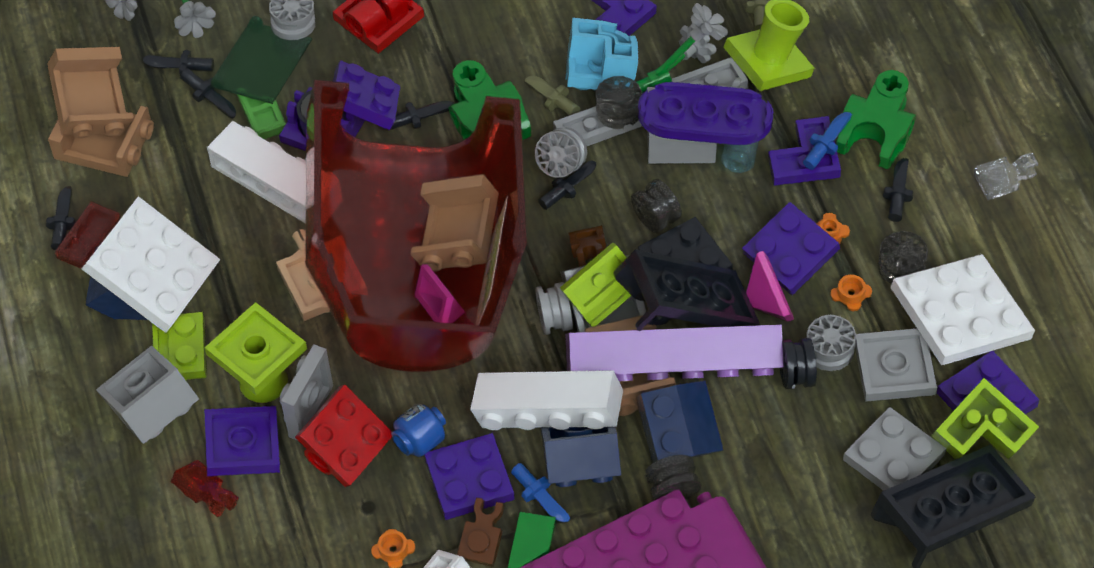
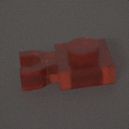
M199 460L176 470L170 481L195 503L204 501L210 512L217 518L223 514L225 507L230 511L234 509L239 500V497L233 492L221 487L223 480L218 476H207V467Z

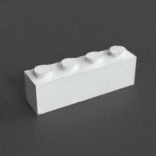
M232 121L207 147L212 168L314 229L340 203L338 185L331 175L325 172H318L310 167L304 159L300 157L295 158L286 153L277 143H269L259 137L250 127H242Z
M614 371L478 373L470 410L480 426L489 430H499L501 428L532 430L537 427H553L559 430L568 429L569 427H588L590 429L617 427L623 388Z

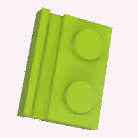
M613 242L560 287V290L591 327L597 326L631 297V294L615 279L613 274L627 258Z
M203 312L180 314L166 333L152 323L153 347L178 369L184 379L206 378Z

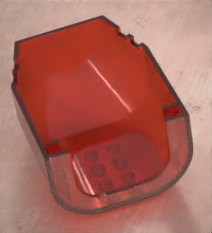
M314 80L306 114L305 266L317 290L351 348L368 362L393 370L428 372L456 367L475 359L490 346L527 245L520 99L486 96L474 132L470 137L455 145L431 148L374 143L355 138L345 131L341 125V118L349 92V83ZM484 174L498 191L492 234L507 198L491 295L479 325H475L486 263L472 265L467 268L452 267L435 271L434 273L465 313L453 323L434 322L415 297L421 266L411 256L412 247L423 245L430 207L420 195L422 184Z

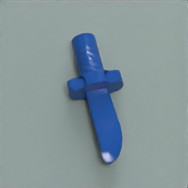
M850 112L841 113L834 118L823 135L814 133L809 141L814 147L803 161L806 168L814 170L826 153L834 155L837 152L838 145L833 142L851 119L852 114Z
M522 463L517 464L512 469L511 473L525 487L521 494L524 501L529 502L536 499L551 517H556L557 521L568 522L570 520L569 514L546 491L551 484H549L545 476L537 480Z

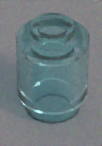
M759 141L748 145L724 144L721 157L722 164L735 173L751 170L755 164Z

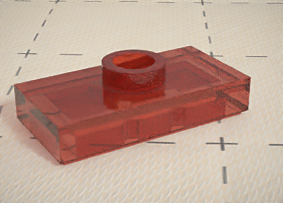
M90 202L55 251L57 259L82 269L95 252V248L104 241L121 219L120 213Z

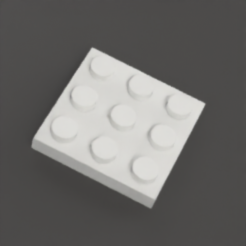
M138 196L86 262L82 270L166 333L220 259Z
M983 254L893 279L892 291L941 365L1031 340L1035 329Z

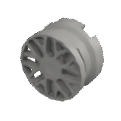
M271 0L269 3L271 29L278 37L286 40H299L313 32L315 28L313 0Z
M568 127L557 128L543 135L535 148V159L539 168L545 174L555 178L565 177L580 169L587 157V145L582 135Z
M564 282L555 283L554 287L546 289V293L543 292L541 286L535 288L537 307L544 335L550 334V327H553L554 330L562 329L563 331L573 329L569 299L560 290Z
M836 315L821 316L810 324L806 338L812 340L816 367L821 370L836 371L848 366L853 359L856 332L852 324L843 317Z

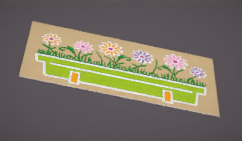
M507 198L490 240L474 335L491 295Z

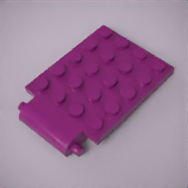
M677 489L520 568L767 567L725 497L712 498L709 492H704L697 497L699 505L690 508L680 489Z

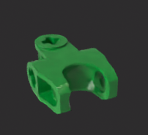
M474 60L462 61L453 69V80L455 83L454 95L458 103L449 106V114L462 139L478 155L486 157L492 154L490 150L491 142L487 133L492 127H509L522 140L531 137V124L525 112L522 98L511 81L508 80L495 86L484 67Z
M896 70L884 71L876 78L868 98L855 94L850 96L843 113L850 112L852 116L838 135L837 153L845 155L849 152L854 142L865 138L873 139L882 146L878 166L885 169L890 168L894 160L905 149L916 120V114L904 111L909 82L903 73Z

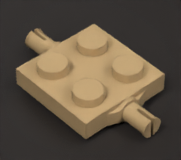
M300 229V235L298 231L294 232L292 237L299 250L292 256L277 261L276 264L303 321L323 313L332 312L339 327H344L343 320L348 325L351 322V318L344 306L367 296V289L340 237L324 243L311 244L304 229Z

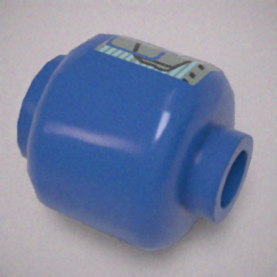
M415 404L397 417L393 423L394 431L391 435L402 453L407 456L412 454L416 457H422L445 439L443 426L446 424V420L436 407L430 409L424 404Z

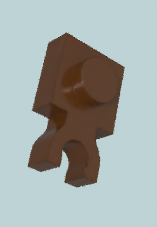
M602 225L569 232L573 257L578 258L579 266L586 265V260L595 258L607 248Z
M476 497L474 504L476 521L475 523L465 521L457 555L462 556L465 561L494 567L503 533L500 528L494 526L502 517L505 506L503 503L496 502L494 512L484 514L482 509L485 501L482 498Z

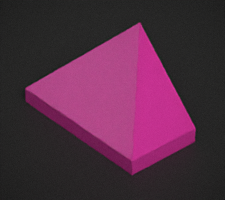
M764 251L757 253L746 292L752 307L787 322L794 320L768 256Z
M422 264L415 297L438 327L446 329L463 315L465 311L429 265Z

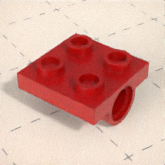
M346 0L333 11V19L378 54L424 17V9L413 0Z
M344 384L338 387L295 438L306 448L305 456L316 469L324 474L333 475L344 487H347L356 480L392 438V431Z

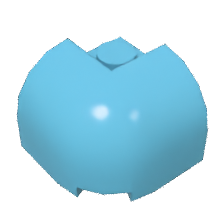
M572 18L566 63L567 87H575L579 90H598V101H609L623 96L632 87L636 77L638 66V42L636 36H628L617 30V24Z

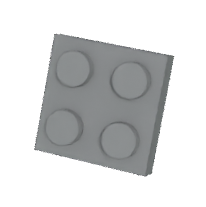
M917 328L856 334L855 349L865 402L936 395L937 385L929 346Z
M313 344L307 356L303 355L296 368V376L291 384L287 383L284 386L280 395V403L284 413V422H286L288 436L297 440L295 436L322 407L333 388L327 349Z
M889 407L844 453L843 460L884 491L930 471L945 456L946 448Z

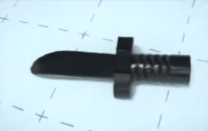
M184 50L181 58L151 55L143 58V62L146 65L154 68H179L180 76L186 69L195 71H213L214 69L213 58H191V51Z
M190 69L182 72L180 79L195 90L192 97L197 102L206 98L231 119L235 118L236 110L233 104L214 90L217 87V82L214 78L203 81Z
M439 101L415 109L414 105L408 102L405 105L406 112L396 115L390 130L412 124L414 129L420 128V119L448 112L449 106L455 103Z
M902 158L897 162L894 168L893 186L885 187L883 191V197L890 200L888 218L893 222L902 220L904 202H911L913 199V191L905 188L908 158Z
M593 160L588 161L565 181L562 178L553 180V188L538 199L540 206L547 210L563 197L574 198L576 195L574 186L595 170L596 162Z
M71 186L63 188L57 199L56 215L46 219V227L53 229L51 248L56 251L64 250L67 231L76 227V219L68 217L72 197Z

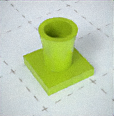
M770 0L765 6L761 29L728 37L724 44V49L759 91L810 78L815 69L795 45L799 36L809 24V15L802 6L791 0Z
M256 302L204 347L209 358L239 381L242 394L247 399L258 403L270 402L280 397L284 386L288 383L285 369L307 350L306 342Z

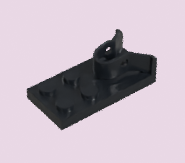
M635 249L613 273L615 279L634 299L646 301L649 310L636 322L635 326L638 331H641L647 324H666L672 318L717 327L760 326V322L736 270Z
M988 445L882 491L871 512V517L875 521L896 526L905 534L917 549L912 567L920 568L927 553L1032 506L1036 496L992 445Z

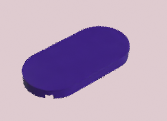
M664 82L655 85V89L649 92L647 90L641 95L638 103V118L641 125L648 132L662 138L748 145L756 143L768 135L773 124V108L768 100L766 103L761 99L762 95L749 89Z

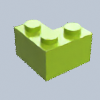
M983 378L930 437L944 446L954 459H958L982 435L1009 459L1022 447L1039 426Z

